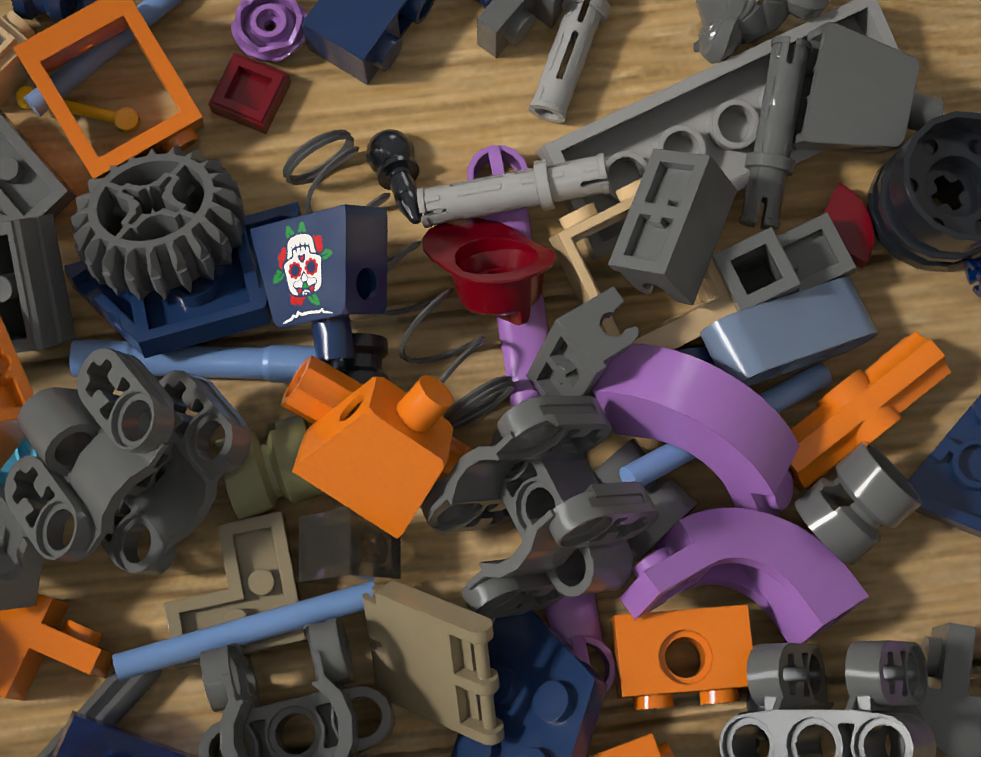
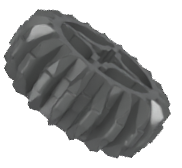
M179 145L174 146L167 154H160L155 147H152L147 156L140 158L132 157L128 159L127 163L119 167L110 165V170L106 177L88 180L89 192L75 198L78 208L77 213L70 217L73 224L72 232L76 241V251L82 263H86L90 274L97 279L100 285L107 284L108 287L112 288L117 296L130 290L139 301L144 299L153 290L166 300L172 288L182 286L191 293L194 280L200 277L214 280V265L232 264V249L243 245L242 228L246 226L244 219L246 212L242 203V197L236 181L232 180L230 173H227L218 159H207L200 149L185 154Z

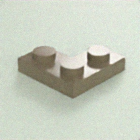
M282 511L217 525L229 589L165 602L164 607L170 638L301 601L285 515ZM301 628L242 646L245 647L246 653L253 654L308 642L304 629ZM200 658L176 664L175 668L185 669L200 665Z

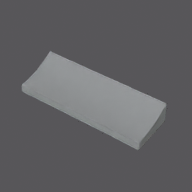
M853 0L778 35L791 37L787 56V63L789 64L792 49L796 45L797 38L807 40L808 32L828 21L838 23L899 50L878 0ZM772 39L537 149L535 152L539 159H547L548 165L604 153L605 168L608 172L611 194L604 195L602 193L565 200L564 203L569 213L592 202L598 213L620 203L615 191L643 177L654 148L710 155L735 186L737 192L746 188L750 170L745 169L744 165L747 153L754 151L772 49ZM791 149L790 158L795 160V164L822 151ZM626 218L583 239L592 260L614 250Z

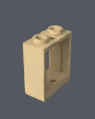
M642 178L616 190L615 193L620 203L598 213L592 202L563 216L559 221L564 231L549 238L581 305L601 293L576 242L625 219ZM712 258L697 294L699 303L639 333L634 343L674 350L701 336L700 332L710 324L737 312ZM612 316L605 318L600 326L603 332L609 336H620L621 334Z

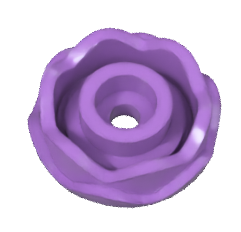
M241 0L236 9L235 20L231 25V30L236 43L248 56L260 61L277 62L291 56L303 44L305 35L301 23L307 14L305 9L295 0ZM269 24L276 25V28L273 31H267L265 29L266 26Z

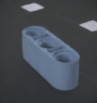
M846 276L727 315L707 326L700 332V335L715 366L737 378L748 387L851 351L878 335V331L851 277Z

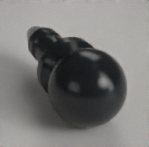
M382 130L376 133L367 145V162L371 169L377 173L380 186L384 189L392 190L399 211L411 223L419 224L422 213H419L417 186L415 184V180L419 175V166L414 159L415 150L413 143L406 134L399 130Z

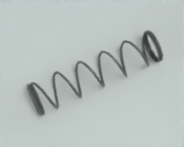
M331 130L312 138L299 147L288 158L283 167V177L286 178V182L292 185H303L313 182L308 190L305 202L307 214L314 212L312 211L310 201L319 182L325 175L354 157L359 151L360 147L354 146V138L347 130ZM346 139L343 146L323 164L302 174L291 175L299 163L317 149L334 141ZM391 193L379 195L366 206H380L390 198ZM416 240L406 248L387 256V262H389L387 264V273L404 256L418 248L422 240ZM448 288L415 305L401 309L385 310L383 315L388 316L399 315L427 306L410 324L403 335L399 354L400 358L406 362L422 364L445 359L463 352L440 378L443 384L454 370L485 342L486 337L481 336L450 351L424 358H410L405 354L404 347L416 326L434 307L452 294L454 288ZM506 375L494 378L458 400L446 411L444 418L450 422L453 429L463 427L485 415L504 401L514 391L516 382L512 381V377Z

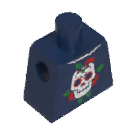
M344 204L251 228V237L273 322L280 329H312L316 357L325 363L354 359L355 350L351 322L381 316L387 308V209Z

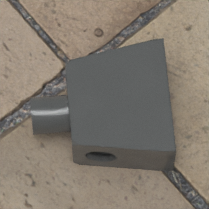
M828 21L808 32L807 41L812 43V49L808 57L792 149L884 153L901 148L907 129L919 131L932 118L943 115L944 105L942 98L915 92L920 69L919 61L915 57L834 22Z

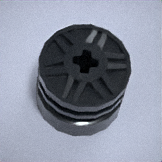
M954 111L932 118L877 170L868 190V213L871 217L873 231L877 240L894 258L916 269L943 271L963 264L981 252V113ZM937 198L942 204L937 206L933 200Z

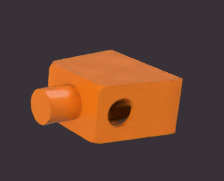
M429 375L422 376L408 392H405L384 377H372L304 432L292 472L398 539L406 530L448 461L453 427L442 415L453 404V396L440 380Z

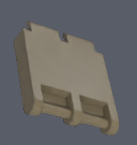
M392 580L384 587H372L373 597H370L368 593H364L362 598L368 636L380 642V647L374 642L370 643L375 683L378 687L389 691L391 703L484 745H496L502 742L505 738L504 723L496 717L494 694L499 689L498 672L490 667L488 642L494 636L492 620L395 580Z

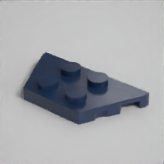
M298 202L247 215L244 218L246 226L242 228L243 245L232 249V264L214 265V280L203 277L194 280L191 293L182 286L172 288L166 300L155 290L151 291L141 301L130 290L117 296L107 284L100 285L97 279L90 274L86 263H82V261L65 265V271L73 288L144 358H149L270 324L272 314L251 237V228L298 217L302 214Z
M530 610L521 615L495 618L493 623L494 636L488 642L490 667L498 672L499 689L494 694L496 717L504 723L505 738L496 745H484L458 733L450 757H586L608 684L588 663L581 661L573 653L572 646L556 630L548 627L534 611Z

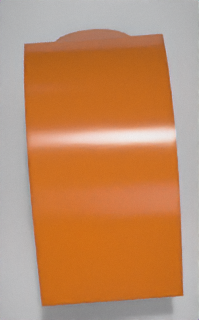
M37 594L36 606L0 611V697L24 701L45 656L89 675L106 678L113 663L112 655L116 653L98 646L104 634L87 626L66 619L62 630L59 629L70 604Z

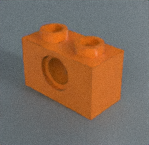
M748 604L648 612L634 620L631 614L614 615L611 618L610 630L613 657L616 662L615 682L617 699L633 698L634 711L674 707L673 695L699 693L700 705L740 702L739 689H748L747 661L753 648ZM684 641L692 645L699 657V665L692 677H678L667 667L665 653L671 642Z

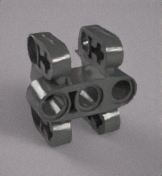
M99 348L84 360L79 370L77 389L47 388L31 396L22 405L18 414V426L37 451L39 457L27 455L20 458L11 467L4 488L5 501L8 509L33 546L45 559L75 564L84 560L89 554L92 555L99 544H101L117 567L130 573L157 576L164 573L170 567L176 555L177 542L188 536L207 516L216 498L218 480L221 476L237 471L244 464L250 451V429L245 420L208 379L185 371L174 370L167 373L158 382L142 361L135 356L110 348ZM115 389L124 392L121 396L113 394ZM189 408L190 411L197 412L198 414L194 417L185 414V412ZM223 426L225 430L224 446L221 452L215 458H212L209 448L211 437L218 427ZM40 498H42V499H47V500H50V501H49V502L40 501ZM117 512L118 514L127 515V516H125V517L116 516L115 513ZM73 515L75 523L73 537L65 548L63 544L64 527L68 518ZM148 529L151 534V546L147 556L140 561L137 552L138 542L142 533Z
M539 396L525 400L512 407L498 420V429L493 434L490 446H478L461 456L449 476L435 482L420 506L428 525L440 533L490 529L513 520L522 538V543L508 559L480 562L479 565L482 570L469 580L462 590V596L468 609L490 619L521 615L530 610L536 612L558 602L565 596L578 597L613 592L623 588L630 580L633 570V556L627 539L646 530L660 515L642 482L599 484L586 460V452L602 443L611 434L613 428L594 396Z
M337 618L303 626L310 646L316 681H313L312 685L320 692L265 706L261 705L250 654L246 653L244 646L232 643L220 648L207 649L200 652L202 678L209 704L214 712L222 713L223 715L220 722L211 725L203 734L199 744V757H218L219 743L223 757H373L372 754L360 756V753L384 743L391 735L395 725V711L390 700L378 690L367 686L345 688L344 684L356 682V676L343 623ZM360 699H371L378 704L381 710L382 721L374 734L360 738L358 737V717L352 704ZM296 715L307 716L315 727L313 745L301 754L290 752L282 740L284 725L290 718ZM244 737L249 745V755L244 746Z
M882 640L855 641L851 643L845 660L846 686L850 697L846 709H831L834 706V702H828L827 675H825L824 662L818 650V644L760 643L754 645L747 661V682L752 699L756 704L764 706L765 711L746 713L733 717L724 726L719 742L721 757H760L756 748V738L760 729H762L766 733L770 744L767 757H823L820 741L821 734L826 728L831 732L835 740L836 750L834 757H935L937 745L934 733L915 708V705L923 703L928 686V672L924 652L916 642ZM887 735H889L891 743L890 756L887 755L885 747Z

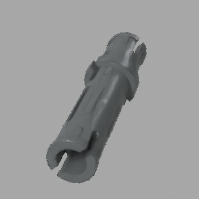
M777 36L771 40L772 49L754 151L747 153L744 165L745 169L750 170L742 215L739 217V224L755 227V223L757 224L761 202L764 203V210L760 229L766 230L772 227L773 230H778L780 226L779 217L786 177L792 176L795 168V160L790 158L808 57L812 49V43L801 38H797L796 45L793 46L790 64L787 63V56L791 37Z

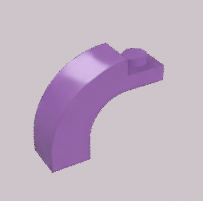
M633 343L628 350L609 361L592 391L615 434L662 441L681 448L697 457L721 479L736 508L757 510L778 517L781 510L788 507L793 495V478L788 469L799 448V444L782 417L755 391L737 378L708 362L664 347Z
M716 508L697 512L678 520L654 547L655 552L633 568L632 571L637 579L620 599L634 620L690 588L702 585L724 586L737 590L756 602L770 617L788 643L804 644L839 622L867 599L869 595L842 560L820 540L801 527L780 517L757 510Z

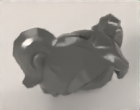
M696 0L702 28L698 34L699 39L693 43V51L700 52L711 64L720 63L727 60L741 44L754 43L763 36L770 35L776 31L789 14L807 21L819 17L831 1L759 0L756 2V0Z

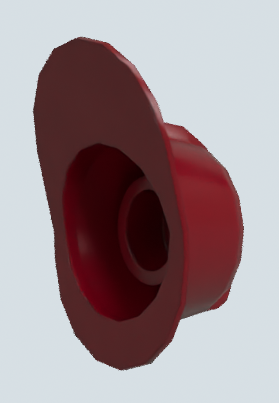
M470 218L438 224L430 228L422 238L423 252L434 263L451 274L460 302L464 308L472 313L496 316L518 326L528 322L531 306L538 301L542 293L544 272L550 270L556 262L554 251L535 243L505 224L482 218Z

